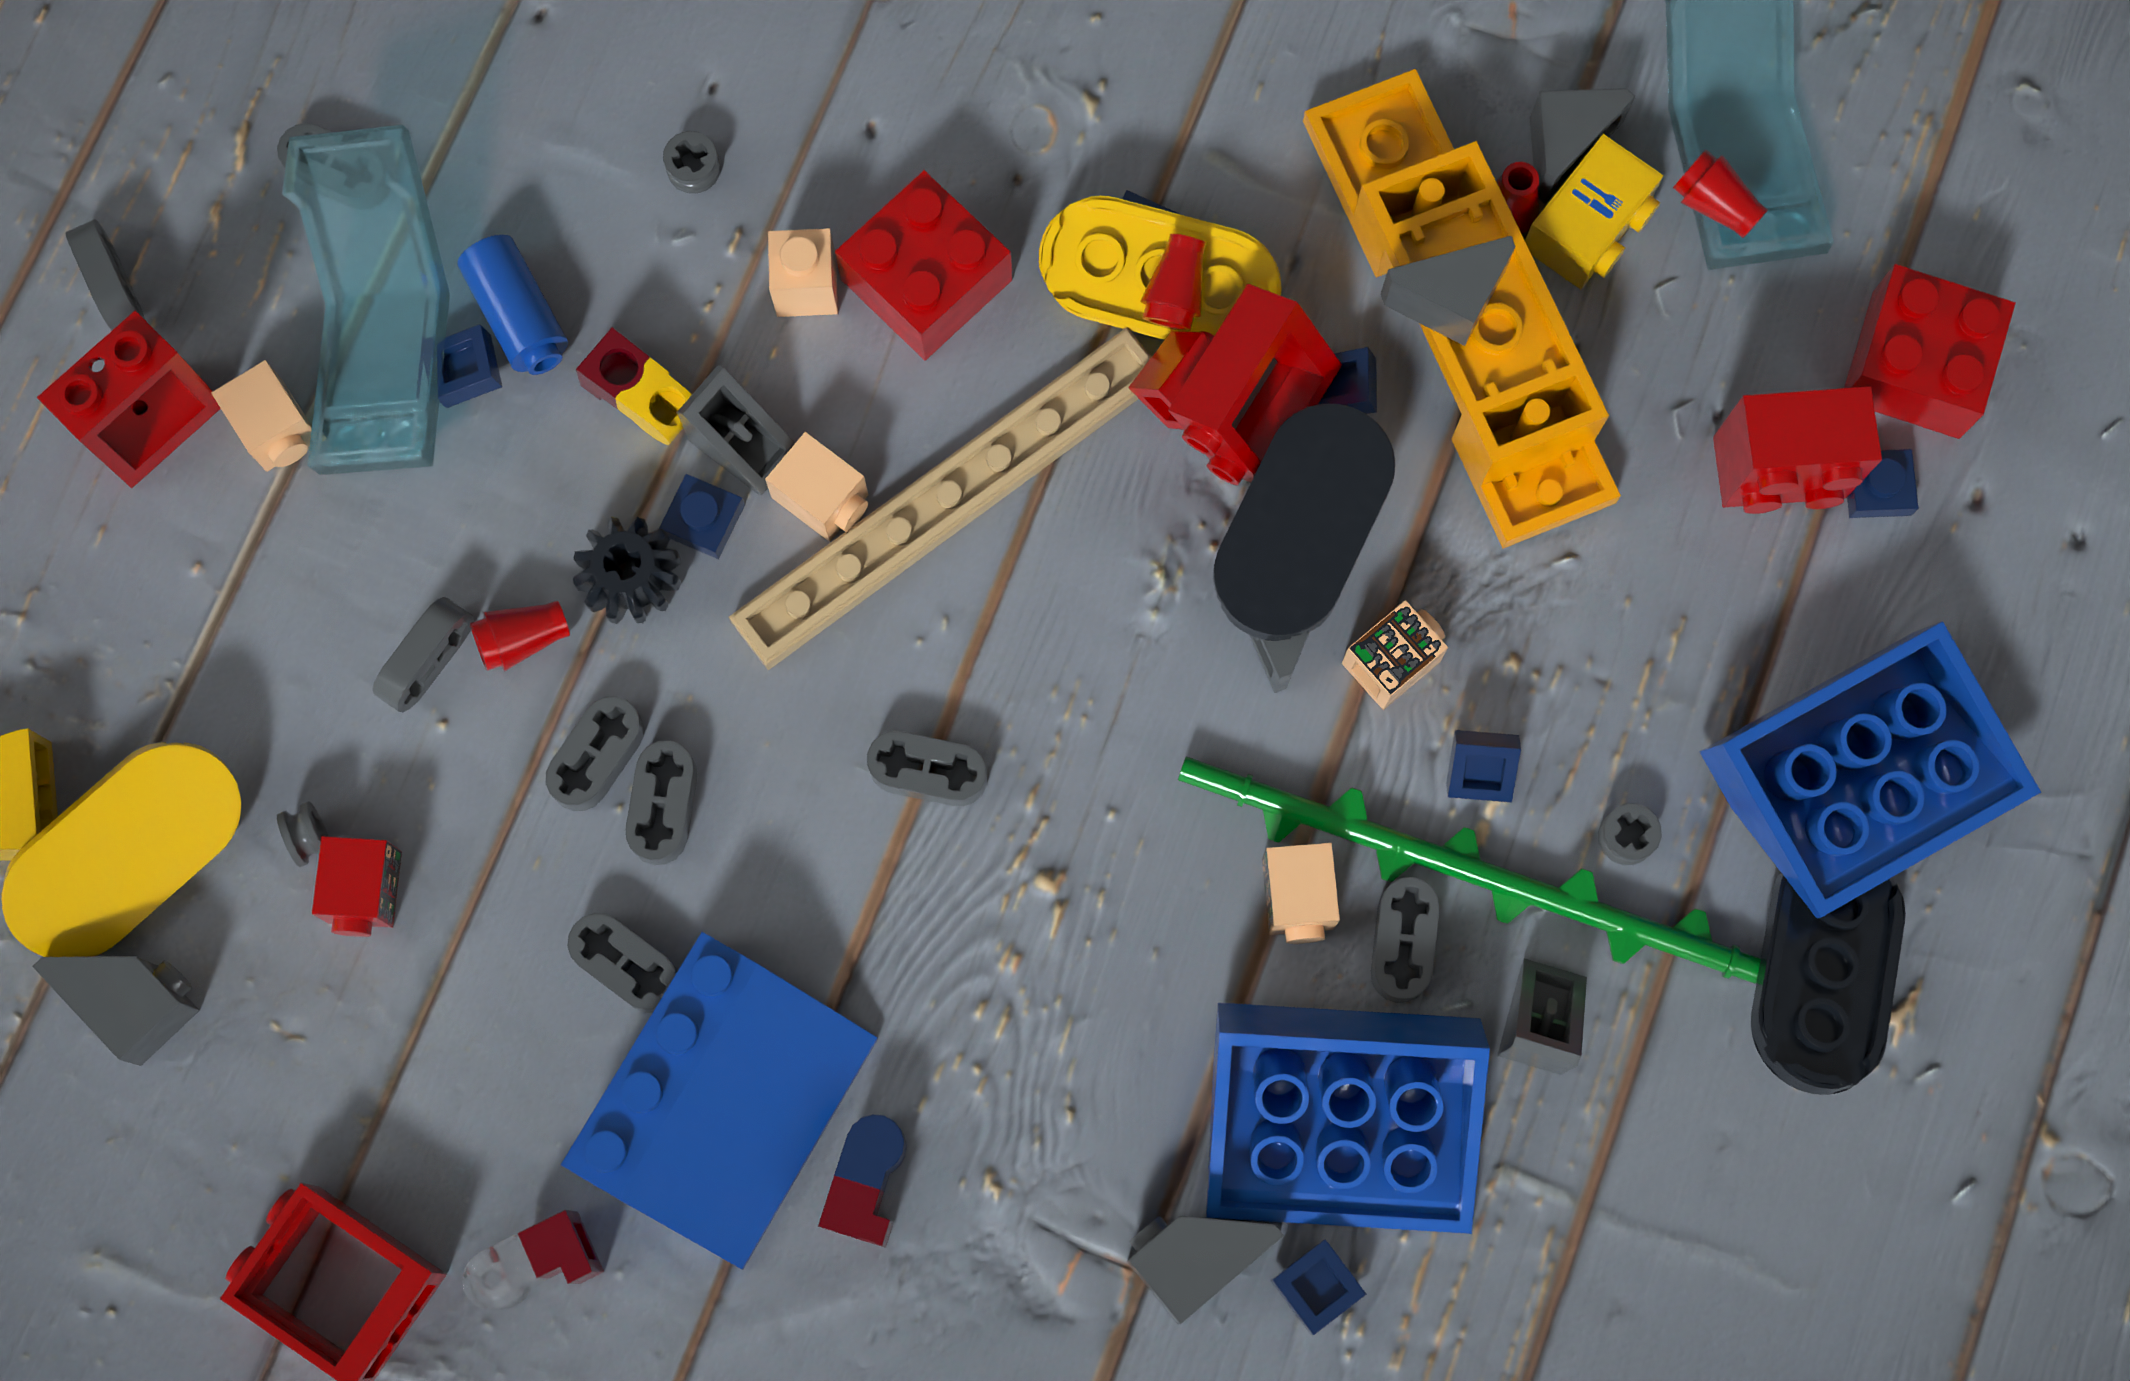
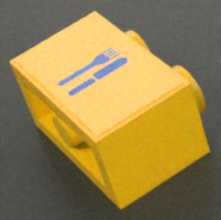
M1603 134L1532 223L1525 239L1531 255L1580 290L1594 273L1604 278L1614 267L1626 248L1619 243L1630 227L1640 233L1660 206L1661 202L1653 196L1664 175Z

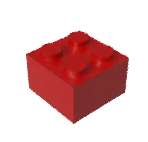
M925 170L835 250L841 281L924 361L1012 281L1011 251Z
M1894 264L1872 293L1844 388L1871 386L1875 412L1960 439L1984 415L2016 302Z
M1871 386L1743 395L1713 436L1722 507L1743 506L1744 512L1749 514L1771 512L1781 508L1782 503L1805 502L1808 509H1826L1844 503V499L1882 461Z

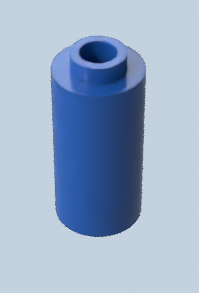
M494 235L468 247L460 255L457 266L512 369L517 372L528 371L531 375H539L555 368L562 361L563 357L561 354L566 350L568 340L513 238L509 235Z

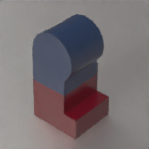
M872 1114L860 1118L852 1125L847 1134L818 1227L886 1248L894 1222L879 1217L877 1214L889 1175L901 1166L906 1157L907 1150L905 1135L893 1120L884 1115Z

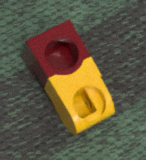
M612 327L576 368L580 385L599 400L603 398L657 441L669 446L683 429L677 411L692 394L669 375L670 372Z

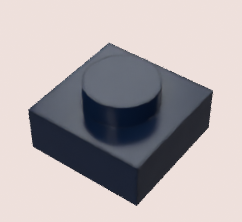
M481 324L424 345L435 399L444 407H452L503 387L491 334Z
M1369 347L1334 353L1342 366L1318 404H1342L1358 409L1365 414L1376 413L1377 372L1374 354Z
M1912 449L1881 450L1882 461L1847 497L1849 518L1912 516L1919 509Z
M685 474L659 529H663L669 539L719 559L743 511L745 503L743 498Z
M1455 730L1446 781L1448 797L1512 803L1521 753L1519 735Z
M1326 1239L1322 1240L1270 1280L1310 1335H1315L1367 1295Z

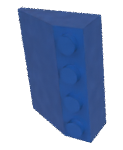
M1943 621L1907 635L1699 751L1732 810L1816 918L1827 915L2041 793Z
M701 932L562 1161L561 1166L743 1270L872 1051L878 1037L756 962Z
M1218 1003L1213 1061L1206 1218L1472 1234L1490 1053L1481 1018Z

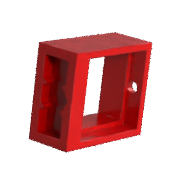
M1247 284L1168 411L1185 430L1182 434L1183 440L1210 459L1206 466L1213 474L1232 485H1239L1242 479L1251 483L1280 426L1298 411L1318 405L1342 364L1298 302ZM1275 358L1277 364L1235 429L1232 423L1272 359Z
M136 310L37 396V399L86 448L131 488L137 485L221 409L211 394L213 391ZM104 360L105 365L102 370L98 372L92 371L94 362Z
M300 1183L295 1191L293 1189L285 1191L272 1206L266 1218V1222L271 1226L255 1248L253 1246L247 1247L234 1260L225 1278L230 1284L220 1297V1300L335 1380L374 1381L447 1274L321 1187ZM319 1214L401 1269V1272L346 1351L340 1349L263 1295Z

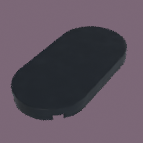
M1318 404L1293 414L1277 430L1218 549L1213 568L1214 588L1217 598L1221 603V608L1229 621L1241 631L1268 641L1291 639V636H1298L1306 631L1309 633L1316 629L1332 613L1387 499L1395 475V456L1391 442L1381 426L1370 416L1358 409L1342 404Z
M1781 872L1775 881L1751 1011V1032L1755 1047L1766 1066L1780 1080L1795 1089L1818 1095H1830L1846 1091L1868 1076L1883 1058L1888 1038L1906 916L1904 898L1897 883L1892 886L1890 879L1821 918L1814 916Z

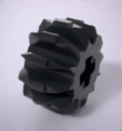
M637 516L631 523L628 531H625L620 520L611 517L608 523L611 534L604 538L598 531L588 529L586 537L594 550L574 551V561L584 570L573 577V583L578 591L588 592L584 603L591 612H597L606 608V616L609 621L618 624L623 619L627 609H629L636 623L643 624L646 621L644 606L651 603L657 610L666 611L668 603L660 591H674L680 588L681 581L671 570L681 564V558L677 550L666 549L670 539L663 529H657L648 534V525L645 519ZM633 561L635 566L632 567L635 575L629 579L622 580L619 574H623L620 566L626 562Z

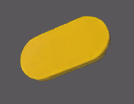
M1090 196L1069 204L1050 221L1040 242L1039 268L1043 280L1046 282L1047 288L1065 310L1084 319L1122 329L1128 327L1130 331L1163 340L1168 337L1171 331H1206L1215 336L1247 284L1281 296L1282 286L1278 266L1269 250L1252 235L1238 229L1116 197ZM1170 234L1186 235L1206 242L1203 254L1201 317H1194L1190 331L1161 326L1142 318L1145 304L1141 303L1140 300L1167 247Z
M177 742L148 744L128 755L22 847L10 861L3 881L1 898L3 915L14 937L27 949L43 957H94L121 941L217 856L232 839L240 820L241 797L238 785L227 765L207 748L186 742L184 744Z

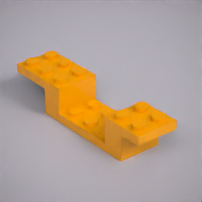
M1416 69L1306 110L1303 118L1305 128L1376 278L1387 274L1388 269L1507 236H1512L1515 249L1506 271L1465 346L1420 324L1462 413L1451 440L1502 549L1616 504L1621 495L1595 443V439L1608 419L1609 414L1477 141L1454 149Z

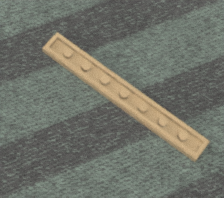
M1126 327L855 524L847 532H844L729 616L731 623L766 669L770 670L1137 401L1139 398L1128 387L1152 356L1129 328Z

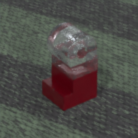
M564 1210L479 1252L466 1265L462 1284L464 1293L470 1302L476 1306L491 1310L515 1307L525 1300L533 1286L562 1272L568 1284H581L603 1273L604 1270L578 1211Z

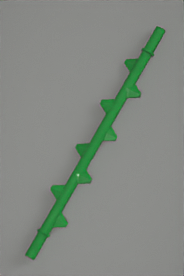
M1187 756L1183 762L1178 777L1179 781L1238 801L1237 806L1242 807L1244 803L1263 810L1268 839L1279 843L1300 824L1376 850L1381 879L1392 883L1410 866L1417 864L1492 891L1497 920L1508 924L1528 906L1533 905L1604 930L1607 934L1612 961L1617 963H1626L1646 945L1720 971L1724 978L1729 979L1731 976L1754 984L1757 982L1761 958L1741 952L1740 946L1733 944L1730 948L1713 942L1706 912L1693 909L1674 927H1670L1599 902L1592 871L1581 868L1560 887L1480 860L1475 831L1469 828H1462L1443 846L1369 821L1367 820L1362 791L1351 787L1334 803L1327 806L1253 780V775L1247 774V777Z

